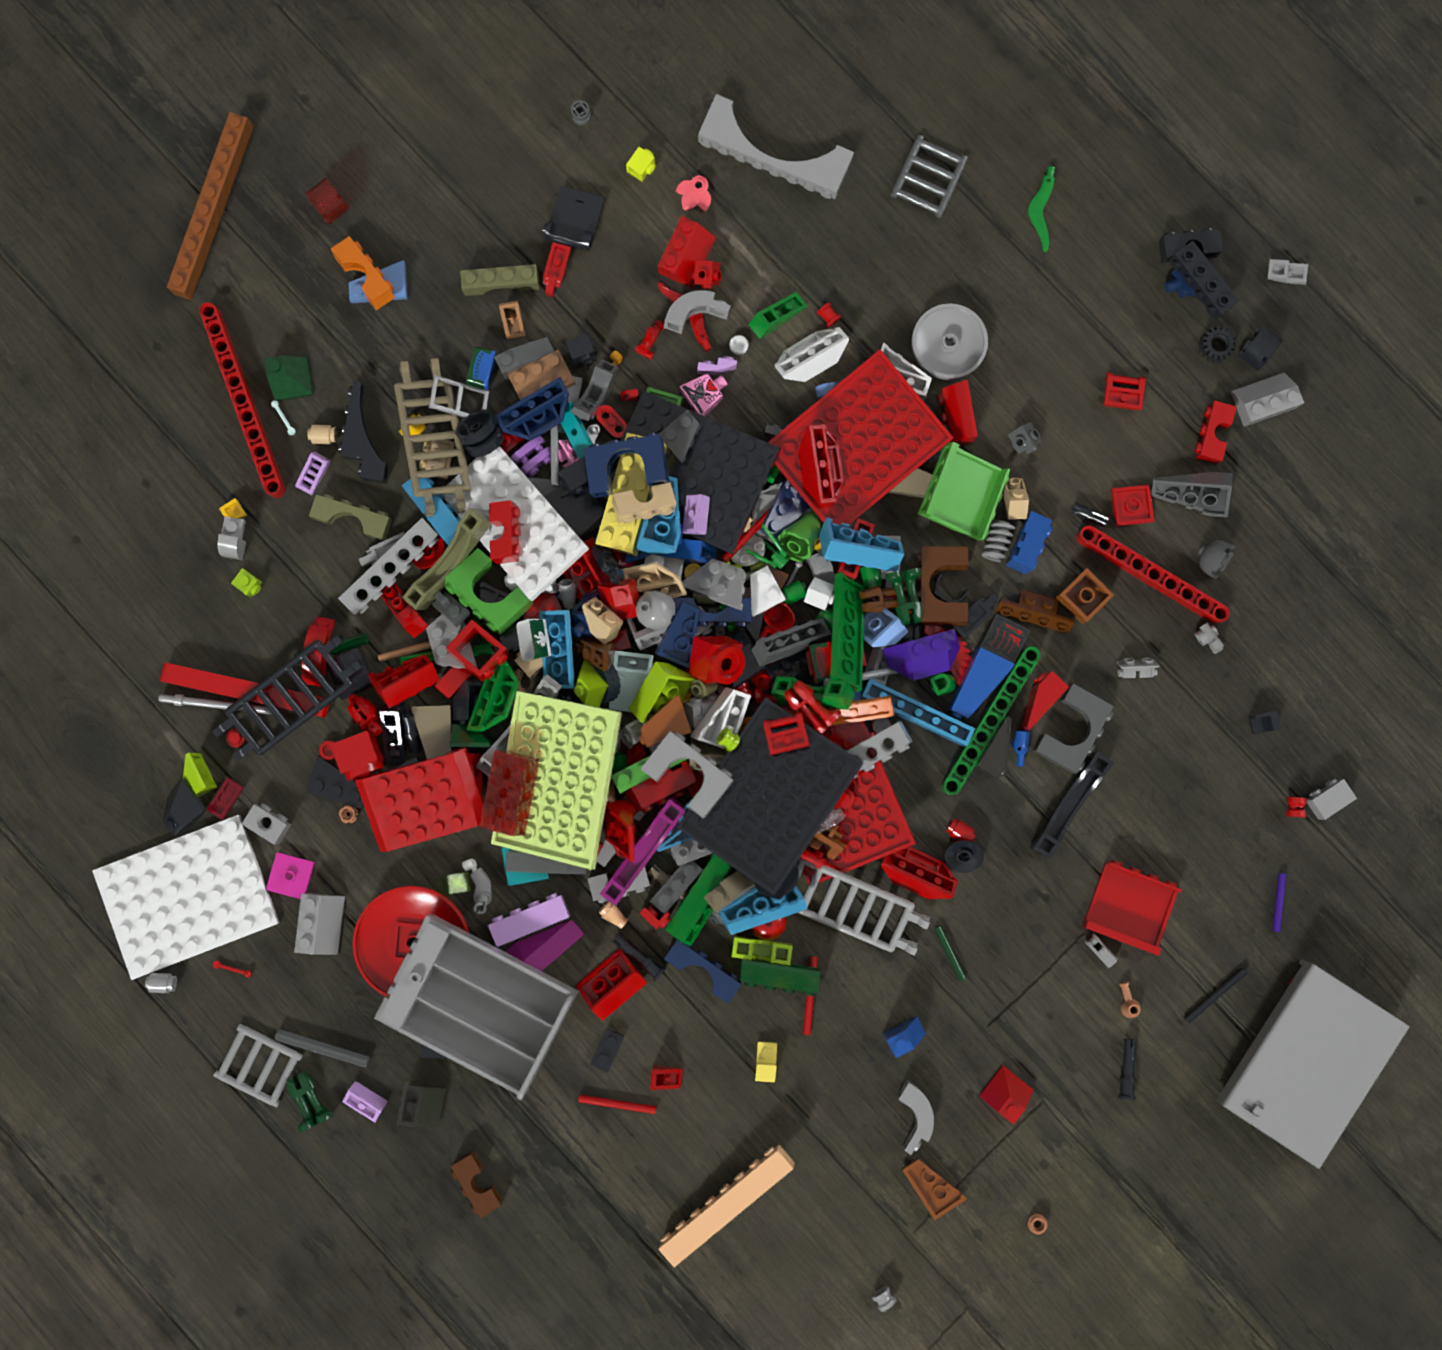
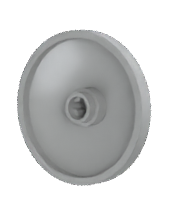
M942 304L929 309L918 320L912 334V351L917 363L928 374L939 379L956 380L968 376L979 367L987 352L988 335L984 323L972 310L958 304Z

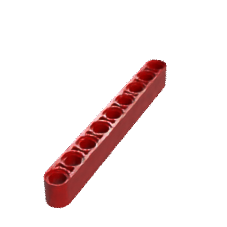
M1085 526L1078 531L1076 535L1078 543L1209 622L1218 624L1229 618L1230 611L1225 605L1095 527ZM1084 531L1090 533V540H1087L1083 537ZM1100 541H1104L1107 544L1106 550L1100 548ZM1116 551L1123 553V560L1117 558ZM1133 561H1137L1140 564L1139 570L1133 567ZM1150 570L1156 573V579L1150 578ZM1166 580L1172 582V589L1166 587ZM1183 590H1186L1189 593L1188 599H1185L1182 596ZM1199 600L1205 602V609L1199 607ZM1216 610H1219L1222 613L1221 619H1218L1216 617Z
M165 662L159 680L238 699L259 684ZM268 686L264 689L277 707L293 710L274 686ZM288 690L304 712L313 707L304 693ZM256 695L254 698L250 700L252 702L264 704L258 695ZM316 696L319 701L324 699L323 697ZM329 705L315 714V716L326 718Z

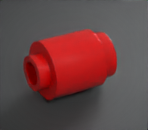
M953 818L946 828L949 836L957 841H973L976 836L974 834L975 829L960 819L956 820Z

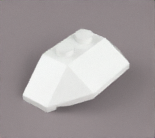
M840 327L816 331L784 350L774 366L784 379L806 382L838 362L849 338Z

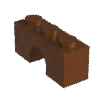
M475 1151L470 1152L451 1165L453 1178L460 1182L462 1194L465 1198H469L472 1203L470 1207L475 1215L478 1214L480 1219L502 1205L503 1200L494 1184L486 1189L478 1188L475 1185L474 1176L484 1168Z

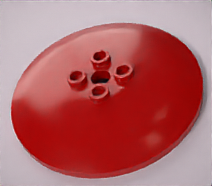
M401 886L388 890L376 897L361 913L353 934L355 962L365 981L386 997L388 995L387 992L390 986L393 985V981L407 953L411 950V946L408 943L409 938H416L427 915L432 913L469 933L462 913L443 894L421 886Z

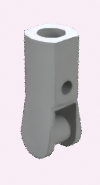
M1093 933V937L1085 941L1086 945L1108 968L1112 967L1118 961L1117 957ZM1099 943L1101 946L1096 950L1094 946Z

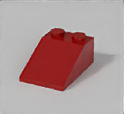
M1053 671L1040 673L1033 682L1035 684L1031 688L1020 727L1022 731L1030 730L1069 688Z
M626 799L606 803L604 813L606 840L630 862H634L635 834L637 831L634 824L635 808Z

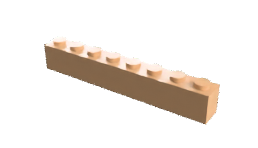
M780 1145L775 1148L773 1146L770 1147L760 1161L758 1159L754 1160L749 1165L750 1169L745 1173L743 1171L734 1178L735 1181L731 1185L728 1183L720 1189L719 1195L716 1197L711 1196L704 1203L705 1206L701 1210L699 1208L695 1209L690 1214L691 1218L686 1222L682 1220L675 1227L676 1230L672 1234L668 1232L661 1238L659 1250L673 1267L683 1261L793 1170L795 1162Z

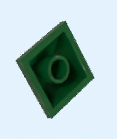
M277 356L264 359L267 378L276 401L313 395L307 357Z
M458 721V724H453L450 747L490 748L493 745L482 732L466 730L469 721Z

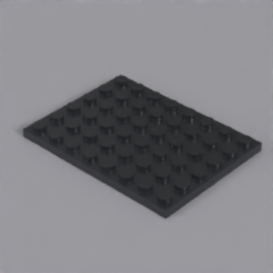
M643 391L621 441H625L627 433L646 437L645 435L648 433L659 434L687 409ZM688 410L701 426L698 433L694 436L692 446L688 449L685 462L681 463L669 447L666 453L668 474L670 477L677 478L680 523L682 525L684 523L686 495L702 494L710 497L706 535H687L733 555L781 449ZM615 473L611 474L612 483L614 480ZM609 495L603 496L602 498L608 500Z
M765 697L739 735L740 741L736 748L728 752L717 767L719 770L724 768L731 773L733 783L705 819L689 808L676 828L775 896L864 763L805 723L810 746L770 755L763 721L768 719L772 721L793 715ZM798 722L773 728L771 732L773 734L799 727Z

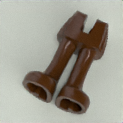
M903 578L904 595H908L906 582ZM874 586L859 592L861 600L872 599V602L861 605L863 612L881 613L883 609L898 607L897 599L883 600V597L896 595L894 587L880 589L879 586ZM906 596V601L909 603L908 596Z

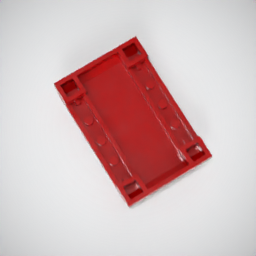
M466 747L378 774L373 773L355 779L380 852L392 851L467 830L490 821V816Z

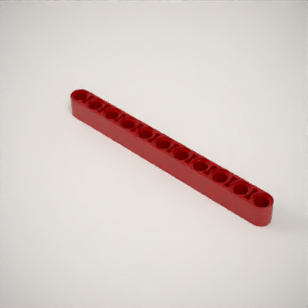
M204 303L199 310L200 316L262 486L267 494L273 498H280L285 494V486L222 313L214 304ZM214 310V314L207 317L209 311ZM220 327V332L214 334V330ZM223 345H227L226 350L220 352V348ZM233 362L232 368L226 369L227 364ZM239 379V384L233 387V382ZM242 397H246V401L243 404H239V400ZM252 414V419L246 422V416ZM259 432V436L256 439H252V434ZM261 449H265V454L262 457H258V452ZM271 466V472L265 475V469ZM274 484H278L277 491L271 492V487Z

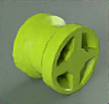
M725 727L716 738V743L720 746L723 745L728 752L734 750L740 741V736L733 734L728 727Z

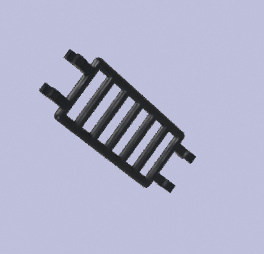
M342 634L336 636L325 646L320 640H315L225 709L224 713L229 719L212 732L218 737L233 725L237 728L248 744L232 755L236 762L252 750L257 755L264 754L353 686V682L349 677L366 664L360 658L345 670L340 667L330 652L346 640ZM315 650L319 651L343 682L337 689L331 686L310 659L309 655ZM301 661H303L328 693V696L319 701L293 668ZM286 672L312 703L313 707L308 711H303L279 680ZM273 684L297 714L298 718L291 724L264 691L269 685ZM256 695L259 696L284 728L276 735L249 702ZM242 706L269 739L263 745H259L234 713Z

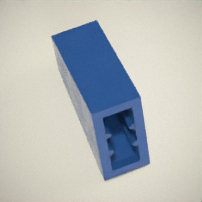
M682 539V544L677 546L676 552L659 554L658 556L684 560V563H695L704 566L711 559H716L717 548L703 541Z
M917 1016L882 1033L896 1058L913 1050L926 1035Z

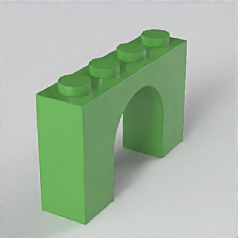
M477 548L445 577V588L452 595L455 593L462 605L465 607L469 606L476 618L479 620L483 619L487 623L486 626L493 633L496 631L501 635L533 606V601L529 600L519 587L515 588L506 598L497 603H486L479 600L475 596L473 589L477 581L492 569V560Z
M649 757L611 776L619 793L623 794L631 787L651 778L641 770ZM689 759L678 760L674 762L669 768L675 767Z

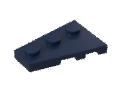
M785 480L782 482L763 522L776 539L783 530L792 525L809 508V505L789 481ZM761 526L760 531L767 535V533Z
M682 600L680 601L675 616L673 615L672 622L667 627L655 651L657 655L689 668L693 638L697 630L700 609Z

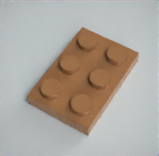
M559 350L508 375L520 400L559 377L562 378L566 388L576 384Z

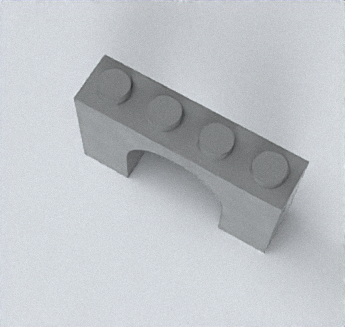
M677 731L675 734L669 732L642 766L641 770L658 782L674 762L681 759H690L697 762L703 770L704 783L688 807L705 819L733 783L731 779L732 774L724 768L719 770L715 767L716 762L709 756L706 758L699 754L701 750L695 745L691 744L688 746L683 742L686 738Z

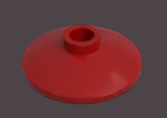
M440 536L436 537L438 541L431 548L427 546L423 550L425 554L418 561L412 560L416 567L420 569L432 567L445 551V542ZM424 540L419 541L416 546L420 547Z

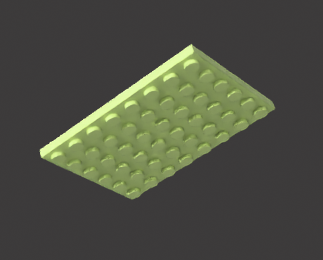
M516 691L491 844L591 870L595 869L622 712Z

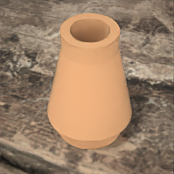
M609 901L599 910L601 918L618 926L620 929L628 921L617 906Z

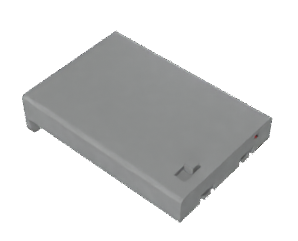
M431 913L426 916L416 936V940L413 941L410 947V952L407 953L393 981L394 983L390 986L387 992L388 995L384 998L374 1019L518 1095L517 1099L522 1100L530 1088L579 991Z
M1301 959L1298 963L1301 965V968L1216 1101L1320 1169L1406 1034L1409 1026L1316 965Z

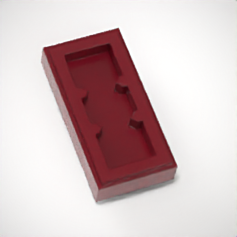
M227 777L206 810L219 819L224 820L245 787Z

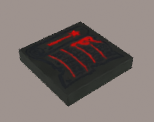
M996 613L979 647L1015 664L1031 630Z

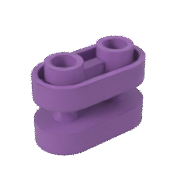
M541 435L526 443L511 456L516 465L519 463L523 464L520 470L526 476H534L539 471L538 468L551 462V447L543 448L542 445L545 443V440ZM537 451L538 454L529 460L528 457Z

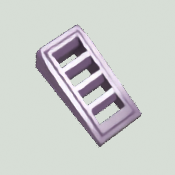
M311 452L295 487L313 495L331 460L316 452ZM315 460L321 462L322 465L320 466L316 464ZM311 467H314L317 470H319L318 473L311 470ZM307 474L316 477L315 480L309 478ZM305 480L311 483L312 486L310 487L304 484L303 481Z

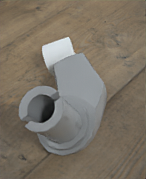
M468 859L462 862V866L465 871L472 869L473 872L470 876L476 885L473 897L475 902L474 911H477V914H483L492 899L491 880L481 867L476 868L477 863L474 859Z

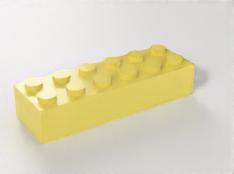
M627 433L625 441L628 437L637 436L638 438H641L643 436ZM664 443L665 453H667L668 446ZM635 453L621 455L612 483L613 494L633 490L634 496L638 501L648 502L651 500L649 495L651 487L646 481L642 457ZM609 495L595 544L601 548L606 547L612 551L637 557L639 550H636L644 519H635L631 523H618L612 504L613 495Z

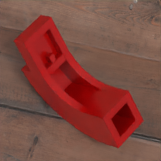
M316 617L313 625H310L308 628L303 650L315 640H320L324 646L329 643L335 627V619ZM315 650L309 657L325 677L327 674L326 660L318 650ZM302 661L301 673L304 682L308 685L322 687Z

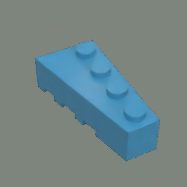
M410 478L401 486L449 546L461 517L458 516L456 518L454 516L455 510L449 502L444 503L443 499L445 497L443 494L432 495L435 515L427 517L424 497L414 496ZM430 478L419 479L420 489L433 488L434 483Z
M825 518L819 534L823 559L861 565L867 568L872 567L884 571L896 572L904 556L902 542L878 534L874 537L866 530L860 529V531L850 529L848 524L841 523V525L832 523L833 519Z
M754 887L718 913L729 933L733 935L808 908L805 898L797 887L786 896L780 898L764 896Z

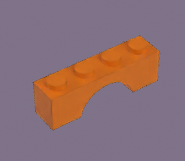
M349 236L330 248L335 259L345 272L358 270L367 275L366 281L361 288L375 310L395 299L392 292L394 287L389 280L385 281L382 278L384 275L378 267L374 268L372 259L368 254L364 255L362 253L363 249L357 241L354 242Z

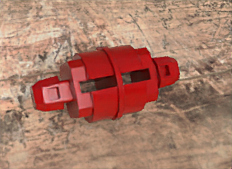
M354 693L348 696L350 705H348L347 709L352 721L359 729L370 731L373 735L378 736L382 732V727L380 726V713L377 711L376 706L369 699H365L362 696L359 697Z

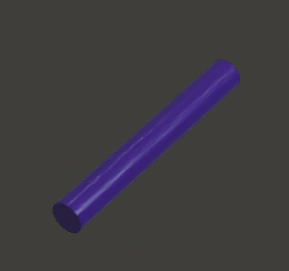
M1278 873L1272 930L1275 932H1281L1286 874Z

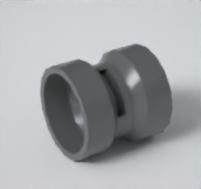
M582 100L575 101L572 104L571 114L574 123L579 126L588 124L591 119L588 104Z

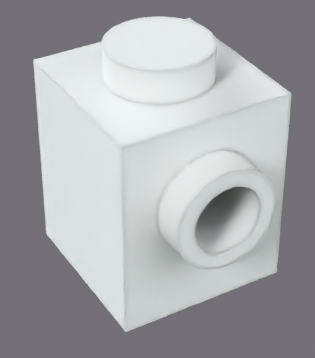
M814 577L808 587L804 602L826 610L828 604L832 605L834 601V585Z

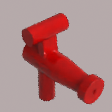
M656 320L653 327L647 328L646 335L641 343L636 346L635 352L652 360L654 353L649 350L656 341L660 331L664 329L662 321Z

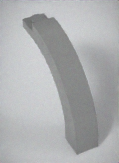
M546 674L533 694L556 699L562 686ZM511 724L476 765L489 778H492L504 765Z

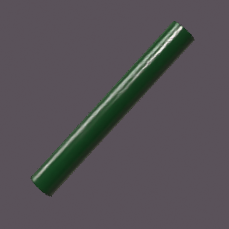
M942 926L935 927L936 934L959 981L966 979Z

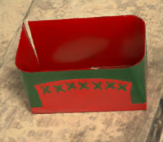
M831 642L808 645L807 650L815 684H822L824 679H831Z

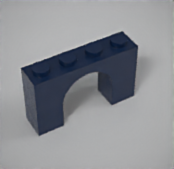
M648 433L645 435L646 437L638 438L637 436L628 437L626 441L611 440L605 445L591 444L589 448H585L584 455L590 495L594 498L613 495L611 468L614 461L626 453H635L642 457L646 481L650 487L670 483L664 440L661 435Z

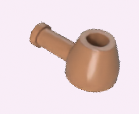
M1129 981L1119 983L1125 999L1121 1004L1122 1014L1127 1018L1138 1017L1141 1012V1006L1138 1001L1132 999ZM1132 1007L1136 1008V1011L1134 1013L1130 1012V1009Z

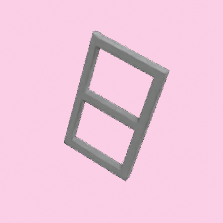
M434 375L429 408L465 418L469 414L460 411L463 388L484 394L482 409L487 408L489 391ZM438 381L459 387L455 410L434 404Z

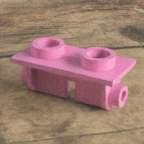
M559 440V460L561 463L565 460L568 461L563 465L566 468L579 459L570 441Z

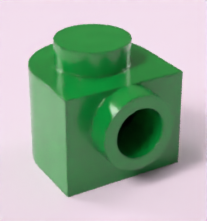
M941 673L930 678L932 683L930 685L931 689L937 696H945L956 687V680L950 674Z

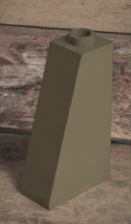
M917 468L887 494L924 498L932 474Z
M452 706L412 707L414 720L427 759L453 751L454 748L450 747L452 726L454 724V720H452Z

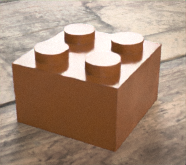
M1086 568L1055 598L1081 624H1084L1114 594Z

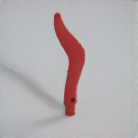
M662 282L658 283L660 291L672 302H675L682 296L667 288ZM703 313L694 314L689 319L695 338L699 344H702L705 352H708L712 347L704 328Z

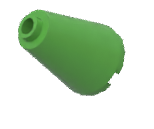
M810 511L778 535L777 541L788 553L787 555L791 560L803 562L812 556L824 523L814 511Z

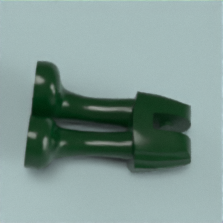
M921 568L909 569L903 572L909 603H907L904 595L902 571L885 574L886 580L894 586L898 607L895 610L902 625L910 624L908 609H911L914 623L922 622L923 604L918 601L915 588L916 578L922 573Z
M305 1070L298 1073V1079L302 1088L294 1076L286 1079L289 1096L295 1099L302 1113L303 1121L298 1126L300 1133L333 1117L332 1111L326 1110L320 1103L314 1090L316 1083ZM304 1094H306V1096L310 1100L316 1113V1117L313 1116L307 1104Z

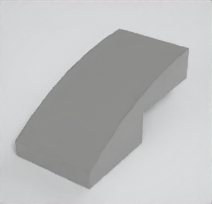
M1270 259L1267 279L1306 285L1308 264Z

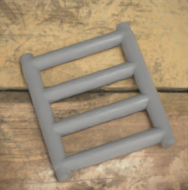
M239 1024L237 1028L238 1033L220 1069L216 1070L213 1076L277 1108L280 1102L278 1099L287 1083L286 1079L290 1077L297 1061H300L303 1055L247 1026ZM245 1035L256 1041L236 1079L226 1073ZM262 1044L273 1048L255 1086L252 1087L244 1083V1080ZM281 1052L289 1056L290 1059L270 1096L261 1090Z

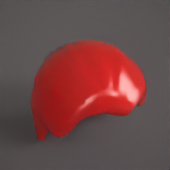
M783 602L766 610L763 614L765 623L775 632L786 631L793 627L795 622L793 611Z

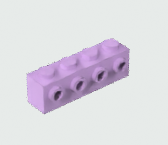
M557 893L547 896V901L539 903V900L528 904V909L521 911V908L510 912L511 916L503 918L501 915L491 919L493 923L489 924L488 927L496 947L569 918L571 915L563 895L558 896Z

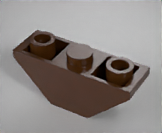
M574 636V655L604 671L609 670L614 662L613 642L609 641L604 645L596 637Z

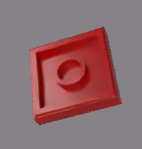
M1150 484L1111 489L1115 527L1155 522Z

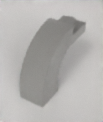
M699 290L686 293L671 305L665 318L664 328L682 334L686 321L697 313H708L727 320L731 305L722 300H714L715 292Z
M906 1080L896 1097L909 1106L915 1114L914 1128L902 1146L904 1151L911 1155L913 1151L916 1152L919 1149L921 1138L929 1142L934 1128V1115L932 1107L923 1092L913 1083Z

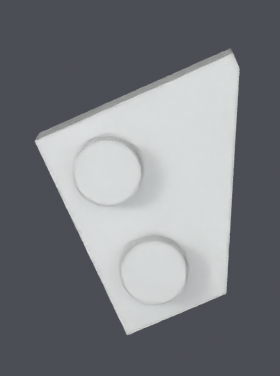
M768 566L750 575L752 617L786 600Z

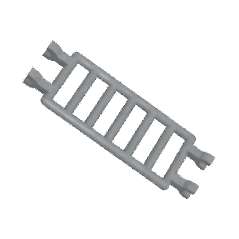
M802 858L798 860L796 864L799 870V877L805 865L815 869L804 895L807 907L822 874L825 873L834 877L818 913L806 909L798 912V914L888 952H893L896 947H899L915 956L918 950V943L903 939L901 935L908 920L924 929H928L930 917L914 912L915 904L826 865L818 869L814 864ZM840 881L851 884V887L836 920L825 917ZM860 888L870 893L854 928L844 925L843 922ZM876 896L886 899L887 903L870 936L861 932V929ZM896 903L905 907V910L890 942L887 943L878 938Z

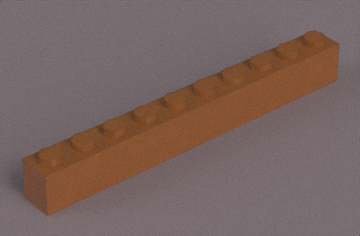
M229 112L167 288L174 295L192 300L254 127L247 117Z

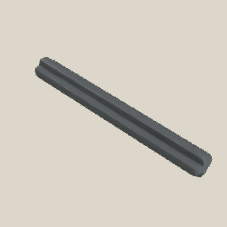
M279 1029L275 1035L276 1041L365 1068L369 1063V1056Z

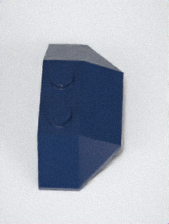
M559 377L498 413L495 417L504 433L531 441L564 421L569 392L562 378Z

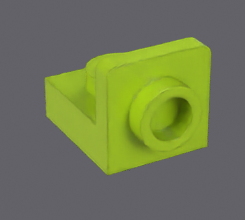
M243 568L231 582L232 585L249 597L255 596L260 591V585L263 583Z

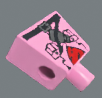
M705 374L681 385L680 392L694 412L706 416L723 399V395L719 390L727 386V382L723 376L712 381L710 376Z

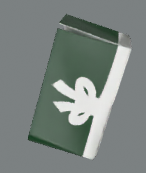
M527 619L518 622L516 628L522 660L529 661L551 656L546 619Z

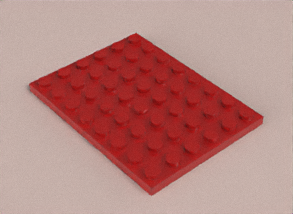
M878 350L768 443L781 449L774 463L775 466L820 520L824 523L825 518L828 517L833 519L832 523L850 525L949 443L953 436L885 354ZM809 425H826L827 430L839 444L844 484L836 502L819 504L804 488L799 447Z
M864 721L827 726L826 730L821 733V735L845 751L871 738ZM872 747L868 749V755L871 758L877 756L876 749ZM881 760L874 763L876 767L867 772L864 769L859 771V776L853 779L847 788L854 793L855 801L853 805L848 808H841L836 804L820 828L826 832L824 830L826 825L832 829L835 825L840 826L837 832L842 834L843 837L839 841L846 844L847 847L834 860L828 858L825 865L842 873L916 844ZM823 842L820 850L826 853L829 845ZM805 865L802 872L809 886L815 869ZM823 873L819 883L833 877Z

